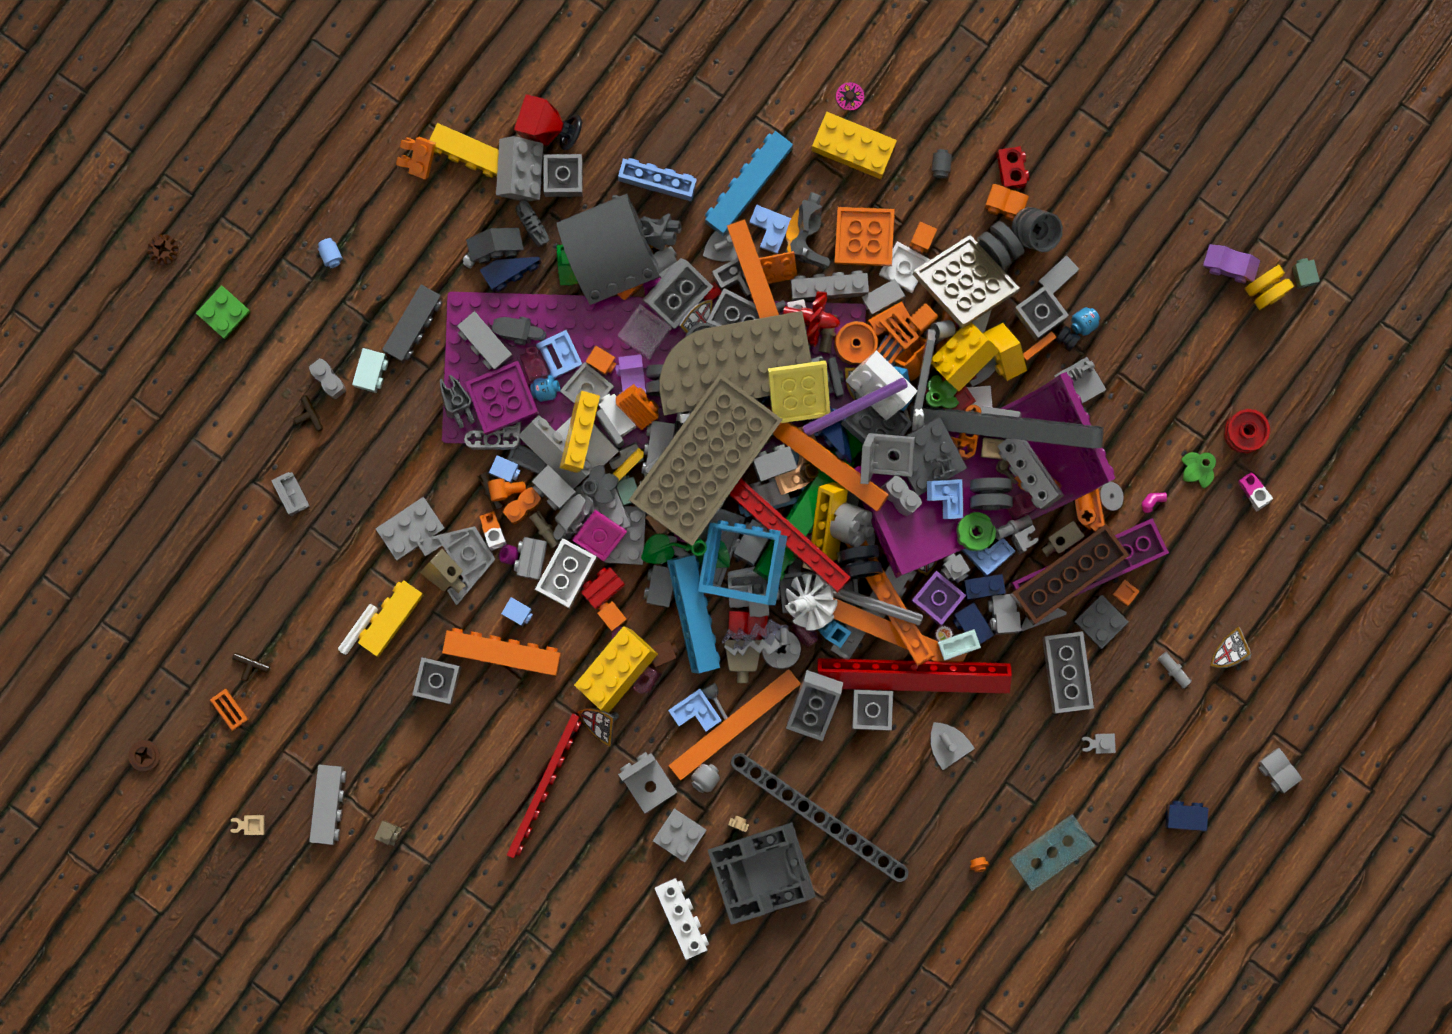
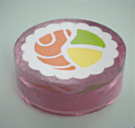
M947 625L939 626L934 632V638L938 642L954 636L953 630Z

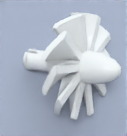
M811 574L802 575L806 586L805 591L801 588L798 577L793 579L791 586L799 592V597L788 588L786 589V596L789 602L788 605H785L786 610L795 618L793 622L799 626L806 627V630L823 628L835 617L833 613L837 606V599H833V589L827 585L821 592H817L825 584V581L817 574L813 590L810 588Z

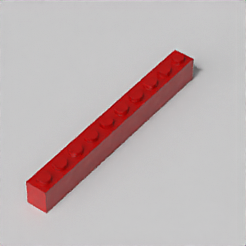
M818 658L817 674L843 682L842 689L1010 694L1011 663L926 661L917 666L915 661L825 658Z

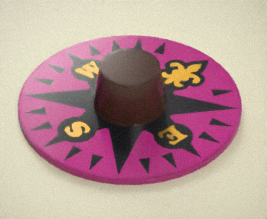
M845 83L836 92L837 103L845 110H855L862 105L864 92L855 83Z

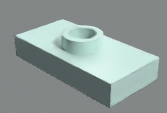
M975 629L938 642L944 661L981 648Z

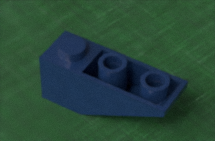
M539 257L495 260L480 269V272L492 292L496 290L500 292L512 280L516 282L523 278L525 272H533L539 268V264L542 262Z
M842 420L817 432L820 437H826L824 441L831 449L833 447L837 449L835 454L841 460L846 459L849 464L852 463L848 431L841 425Z

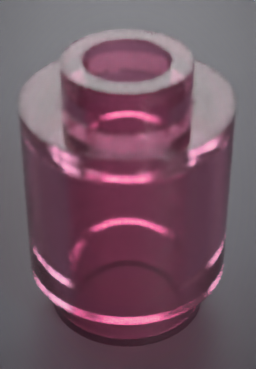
M795 623L791 626L793 628L791 633L807 648L819 639L815 630H806V627Z

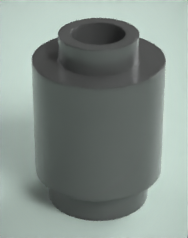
M938 149L936 153H933V177L948 178V174L951 172L952 154H949L948 150Z

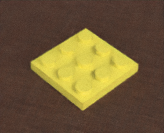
M826 361L768 368L771 411L783 419L780 423L820 418L830 413Z

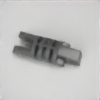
M521 200L515 208L520 221L538 247L547 244L550 240L544 226L528 201Z

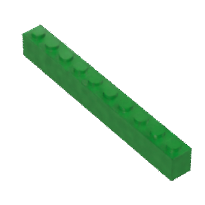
M848 431L852 463L849 464L846 459L842 461L853 467L855 464L854 458L862 452L863 444ZM835 447L829 448V451L836 455L835 451L837 449ZM819 468L816 479L805 486L785 518L805 537L813 531L818 488L832 482L839 484ZM773 539L753 569V572L767 581L775 543ZM785 547L780 581L786 574L784 572L786 567L790 566L796 558L794 553L787 547Z

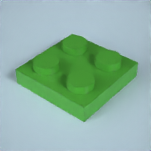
M221 285L196 314L226 339L251 311Z

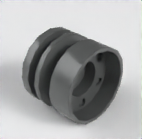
M1026 207L1020 210L1014 217L1011 231L1016 235L1022 246L1040 252H1048L1054 249L1060 242L1063 226L1057 215L1034 207Z

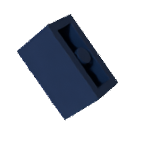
M1003 574L963 581L966 601L994 595H1004L1006 593Z
M975 603L970 604L953 615L954 620L952 621L958 630L961 629L963 633L975 629L980 644L994 636Z
M1172 801V805L1167 804L1165 828L1207 831L1208 808L1203 807V803H1191V806H1184V802Z

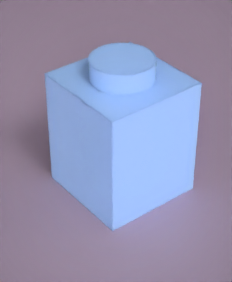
M496 456L489 473L494 477L512 483L513 480L516 481L521 470H518V464Z
M512 597L501 613L521 626L524 623L528 624L533 616L531 608Z

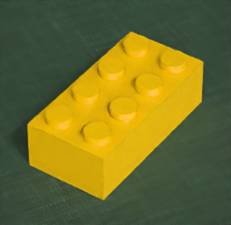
M826 112L811 151L882 179L897 140Z
M623 626L574 686L600 710L609 713L658 653L632 629Z

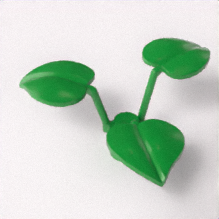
M659 533L648 538L641 555V559L647 563H665L674 556L675 551L672 546H676L686 551L691 550L697 556L699 564L702 566L707 546L700 537H698L693 546L688 543L686 546L676 542L670 543L667 535ZM720 540L716 568L730 567L729 552L724 542Z

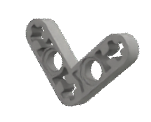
M521 421L514 426L503 428V431H496L485 435L484 431H470L465 435V443L473 450L516 449L521 443V439L518 437L521 433ZM482 435H484L485 445H482L481 441H475V444L472 445L469 439H472V436H475L476 439H482ZM491 435L498 437V442L494 445H490L487 442ZM501 435H503L504 439H510L513 435L517 441H513V444H510L509 441H503L504 445H501Z

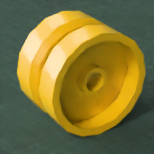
M1280 265L1272 268L1244 288L1249 296L1262 293L1254 301L1259 310L1269 304L1272 305L1295 287L1290 279H1284L1279 282L1280 278L1285 274Z

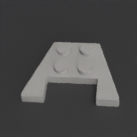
M475 526L416 541L425 556L443 546L448 555L463 570L461 573L463 577L462 582L466 586L459 593L452 587L447 590L456 605L459 604L495 560V557Z

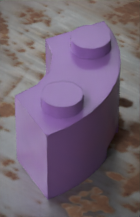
M1209 244L1203 266L1210 269L1209 272L1211 274L1235 278L1236 282L1245 284L1246 281L1253 282L1255 280L1260 260L1251 254L1238 252L1226 246Z
M641 354L618 357L619 365H616L617 377L621 376L622 390L625 391L635 384L636 387H641L646 393Z

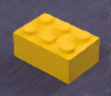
M970 323L964 328H960L932 357L931 364L954 388L960 391L1000 350L973 323Z

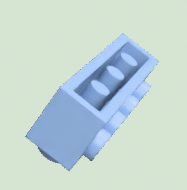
M623 158L618 175L620 182L691 202L697 184V179L692 175H681L667 168L663 170L650 163L645 165L632 158H628V160Z

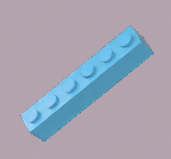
M775 131L772 135L769 133L763 141V147L755 150L751 156L753 158L749 164H744L740 170L741 175L737 179L733 178L728 185L730 189L726 194L723 192L718 197V204L715 208L711 207L705 214V217H707L705 223L722 236L728 231L727 225L733 224L793 149V144Z
M685 555L667 560L691 672L703 673L720 668V656L715 647L716 638L711 629L712 619L707 611L708 601L703 592H698L700 582L699 561L695 555Z

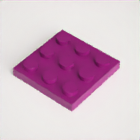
M519 361L465 382L485 435L539 414Z

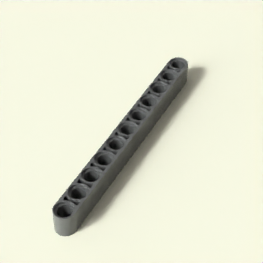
M911 406L910 421L912 422V424L914 406ZM922 406L924 411L923 426L940 417L947 431L1085 448L1103 447L1104 428L1100 426Z
M738 753L732 757V767L893 880L902 882L907 879L908 869L899 861L746 755ZM738 756L745 759V765L741 768L736 767L734 764V760ZM754 767L761 770V776L757 779L752 778L750 775V771ZM770 778L775 779L777 782V787L773 790L768 789L766 786V782ZM786 789L791 790L793 793V797L789 801L782 798V793ZM800 801L808 802L809 808L807 811L801 812L798 809ZM816 812L824 814L825 819L823 822L817 823L814 820ZM833 823H838L841 827L840 832L837 834H833L830 831V826ZM849 834H854L857 838L856 843L853 845H848L846 842V837ZM865 845H870L873 849L870 856H864L862 853V848ZM882 856L888 858V865L886 867H880L878 864V859ZM898 867L904 869V876L902 878H896L894 875V871Z

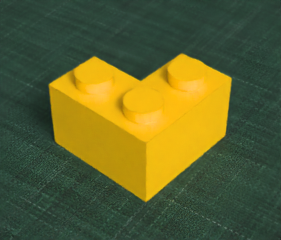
M1003 323L983 332L1000 350L993 357L997 363L995 369L999 375H1002L1008 381L1027 371L1021 344Z

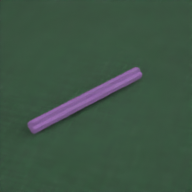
M900 378L804 425V433L810 436L906 389L908 384L904 378Z

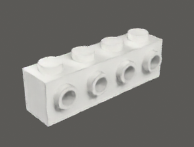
M674 878L655 887V891L685 959L687 960L707 951L706 946L709 945L706 935H701L698 929L701 927L698 917H693L690 911L694 909L690 899H685L682 893L686 891L682 881H677Z

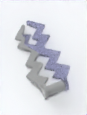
M769 619L765 629L756 623L749 635L741 628L738 629L737 634L729 629L722 640L724 644L731 636L737 642L741 638L745 641L742 647L736 642L734 648L727 645L724 646L734 656L738 652L744 656L750 646L759 653L765 649L771 655L780 647L790 645L788 625L781 626ZM778 629H780L781 643L774 639L770 646L762 639L758 646L754 641L758 633L767 639L771 631L776 635Z

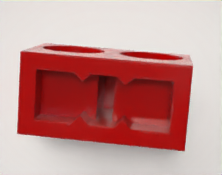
M1021 146L998 150L996 155L1002 186L1008 189L1025 187L1027 181H1029V172L1024 168V163H1026L1025 151H1021ZM1007 156H1015L1017 162H1009ZM1013 173L1018 174L1020 180L1013 181L1010 175Z

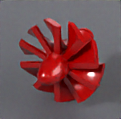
M816 292L813 309L804 307L800 310L787 306L784 307L783 314L803 312L804 323L806 326H809L807 332L808 345L816 347V344H818L821 329L836 328L840 325V320L824 310L827 302V292Z

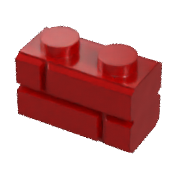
M604 567L596 574L598 576L597 579L593 582L589 580L582 586L584 590L581 593L595 610L626 586L611 567L608 569Z

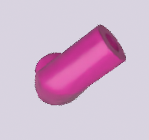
M1167 493L1148 494L1142 501L1143 512H1152V507L1156 502H1167Z

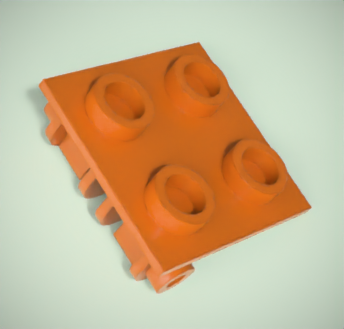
M794 251L759 258L768 284L791 280L797 276Z

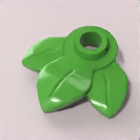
M934 375L929 380L925 399L930 407L937 408L942 406L946 409H952L959 404L958 400L954 397L957 389L947 380L943 382L939 375Z
M1191 452L1186 454L1181 459L1187 465L1183 474V480L1186 482L1199 480L1203 488L1208 487L1214 479L1215 457L1208 452L1202 454ZM1204 459L1210 461L1208 466L1203 465L1202 461Z

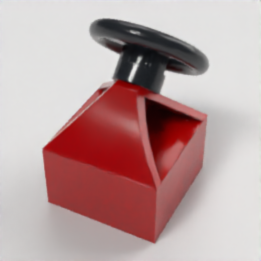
M526 94L514 131L524 139L543 143V146H547L559 135L561 149L569 150L576 143L580 135L582 119L579 115H573L567 122L562 121L558 110L547 99Z

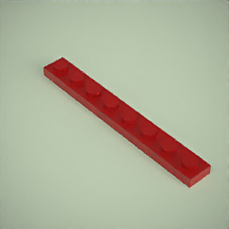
M740 478L729 496L768 531L769 529L779 530L781 535L787 536L786 547L838 593L851 580V577Z
M572 714L510 846L507 856L515 858L516 855L520 856L524 848L522 841L524 837L528 839L532 828L529 826L532 820H537L541 811L538 807L541 802H545L549 794L546 791L549 784L553 785L557 777L554 772L557 767L561 768L565 757L562 755L565 749L569 750L571 747L573 731L577 733L581 725L580 717Z

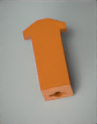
M1099 488L1075 500L1077 516L1081 524L1090 531L1093 529L1095 532L1106 525ZM1087 511L1093 514V517L1088 522L1086 519H1083Z

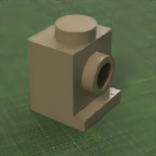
M384 820L381 822L374 839L387 845L395 846L402 828Z

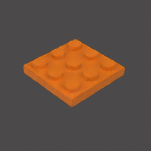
M838 207L835 264L892 266L895 209Z

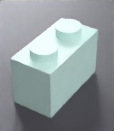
M363 348L352 385L356 388L377 393V390L381 389L383 384L382 372L383 370L386 371L389 360H387V356L383 353Z

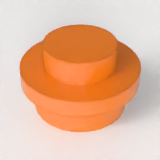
M985 857L970 861V870H975V873L985 871L986 867L989 866V862L986 861Z

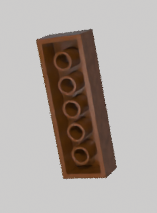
M1104 525L1010 595L1032 625H1035L1127 558L1129 554L1109 527Z

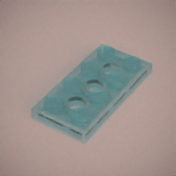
M1071 814L1010 857L1009 860L1031 891H1033L1095 845L1074 815ZM1067 835L1073 839V844L1069 847L1064 846L1062 842L1063 838ZM1049 847L1057 849L1056 857H1048L1047 849ZM1034 858H1039L1042 862L1039 869H1034L1031 866V861Z

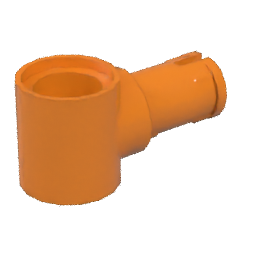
M495 479L487 482L491 501L493 502L505 500L511 494L522 493L526 490V485L523 481L509 483L508 481L505 482L504 479Z

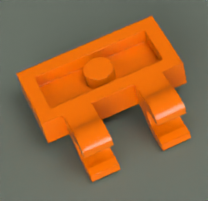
M408 137L405 140L402 139L400 147L406 150H413L412 158L406 155H402L401 158L397 157L396 165L408 167L409 174L427 179L436 143L422 137H417L416 141Z

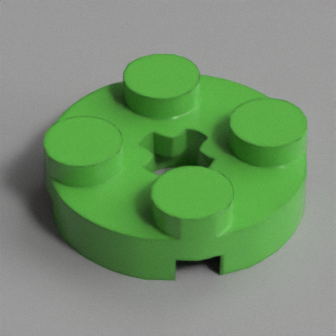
M980 512L966 515L957 526L958 543L970 551L985 550L993 543L996 536V529L991 523V519ZM975 527H977L978 532H980L981 534L974 536L972 530H974Z

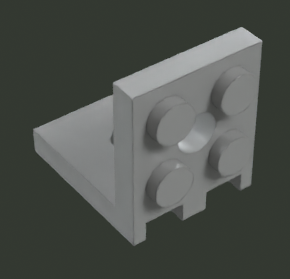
M868 433L862 446L860 484H869L873 473L912 477L915 437ZM889 452H898L899 458L897 460L891 459Z
M645 752L636 758L638 762L631 765L628 763L620 768L621 773L618 775L625 782L643 812L647 813L676 794L677 791L653 754L650 753L648 755ZM648 781H653L656 784L654 792L650 793L645 790V784Z

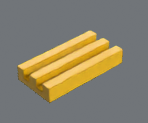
M637 448L612 474L618 477L620 481L643 458L644 452Z

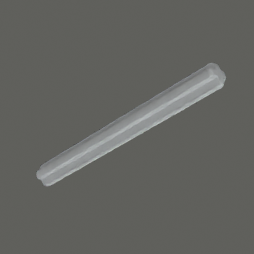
M815 580L813 581L811 586L812 590L814 587ZM825 583L817 592H821L828 584ZM843 588L838 593L833 589V597L916 625H920L922 622V614Z

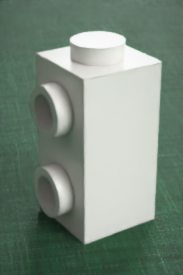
M607 394L600 399L601 403L598 404L600 409H603L621 437L636 428V425L616 405L615 394L612 396Z

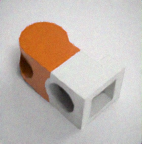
M492 511L479 516L490 550L493 551L506 545L507 543L495 512Z

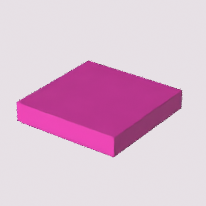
M594 510L573 537V541L602 561H605L625 536L627 530L597 510Z

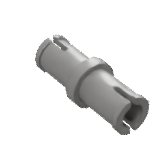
M1026 515L1018 520L1008 521L1006 525L995 528L996 539L1001 540L1011 534L1015 535L1019 531L1032 526L1033 523L1030 516Z
M1167 651L1157 659L1168 670V675L1173 676L1182 689L1192 682L1181 669L1182 666L1177 664Z

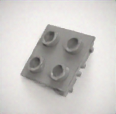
M1088 357L1054 375L1057 377L1067 372L1068 376L1073 380V387L1081 397L1082 403L1106 390L1094 369V363L1089 361Z

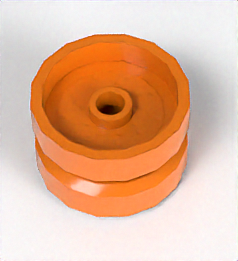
M858 321L844 325L834 339L836 355L842 362L849 365H860L876 351L878 346V338L872 327ZM857 339L860 345L854 346L853 340Z

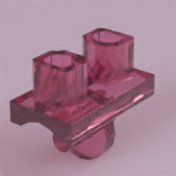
M537 347L526 348L525 354H520V359L529 382L537 378L547 379L548 373Z

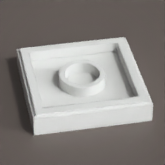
M897 241L893 248L892 266H883L879 276L888 281L895 279L901 288L912 293L918 283V280L912 275L913 271L930 261V259Z

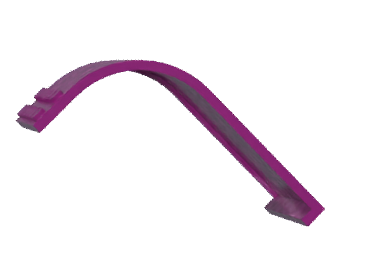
M1067 372L1058 375L1028 395L999 408L1019 411L1023 418L1091 425L1089 415L1083 409L1081 397L1076 393L1073 387V380L1068 376ZM948 431L951 437L959 438V432ZM965 433L968 437H973L974 435ZM978 435L975 454L971 458L963 460L967 468L947 480L962 479L963 518L970 513L980 512L991 519L990 521L995 528L1006 525L1008 521H1015L1026 515L1030 516L1031 520L1040 517L1113 481L1115 476L1112 466L1109 465L1106 459V452L1103 448H1085L1027 441L1048 473L1062 485L1060 490L1064 496L1047 509H1040V507L1037 508L1033 504L1031 494L1022 490L1017 485L1019 482L1016 484L1012 482V491L1005 493L1013 497L1012 508L1000 510L970 508V498L978 494L970 491V480L979 478H1008L1005 474H1001L996 470L998 462L1002 460L981 457L983 438L1006 439ZM967 446L961 449L965 451V454L970 452L967 450ZM894 454L889 456L891 459L896 460ZM1009 465V467H1008L1007 470L1010 471V473H1011L1014 477H1016V476L1011 472V470H1010L1011 465ZM861 466L854 468L861 474ZM873 473L870 481L881 488L888 479L898 475ZM898 476L905 481L908 489L912 490L906 476ZM927 491L919 495L922 504L908 516L899 513L893 502L889 500L885 501L880 511L874 510L861 500L865 510L872 512L871 524L896 578L966 549L957 540V526L963 518L943 519V500L927 501ZM975 527V529L972 530L974 536L981 534L980 532H978L977 527Z

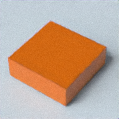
M1123 580L1112 595L1128 607L1140 591L1126 580Z

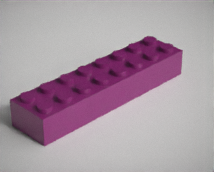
M1153 518L1115 535L1129 556L1075 596L1168 554L1169 552ZM1045 568L1012 582L1013 590L1015 591Z

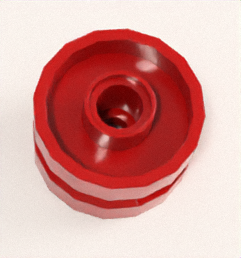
M1253 409L1237 412L1228 419L1224 426L1225 442L1232 450L1238 453L1247 454L1256 451L1267 442L1270 435V425L1267 418L1259 411ZM1244 429L1249 431L1248 435L1244 433Z

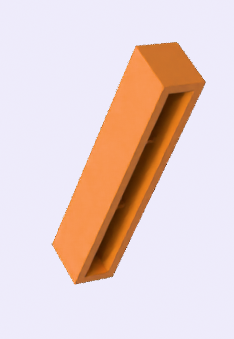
M452 628V631H446L442 651L443 654L553 676H557L561 653L557 652V648L547 646L546 650L539 649L537 644L528 643L527 646L519 645L520 641L509 639L508 642L501 641V637L492 635L488 639L483 638L482 633L471 631V634L468 635L463 634V630Z

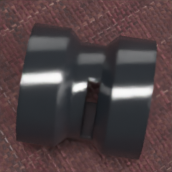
M1065 326L1054 341L1058 344L1064 343L1065 349L1070 352L1081 337L1078 334H1070L1071 329Z

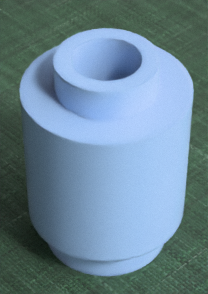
M332 238L320 241L318 243V251L324 265L330 266V268L340 265V261L343 258L336 242Z

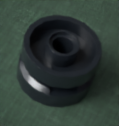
M877 545L858 546L836 553L837 562L847 565L841 569L851 577V580L883 573L880 562L870 561L880 555Z

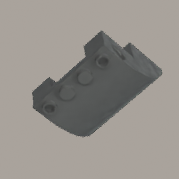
M627 194L557 222L558 232L565 253L589 305L660 277L658 263L644 237L642 223Z
M793 823L708 849L731 925L816 897Z

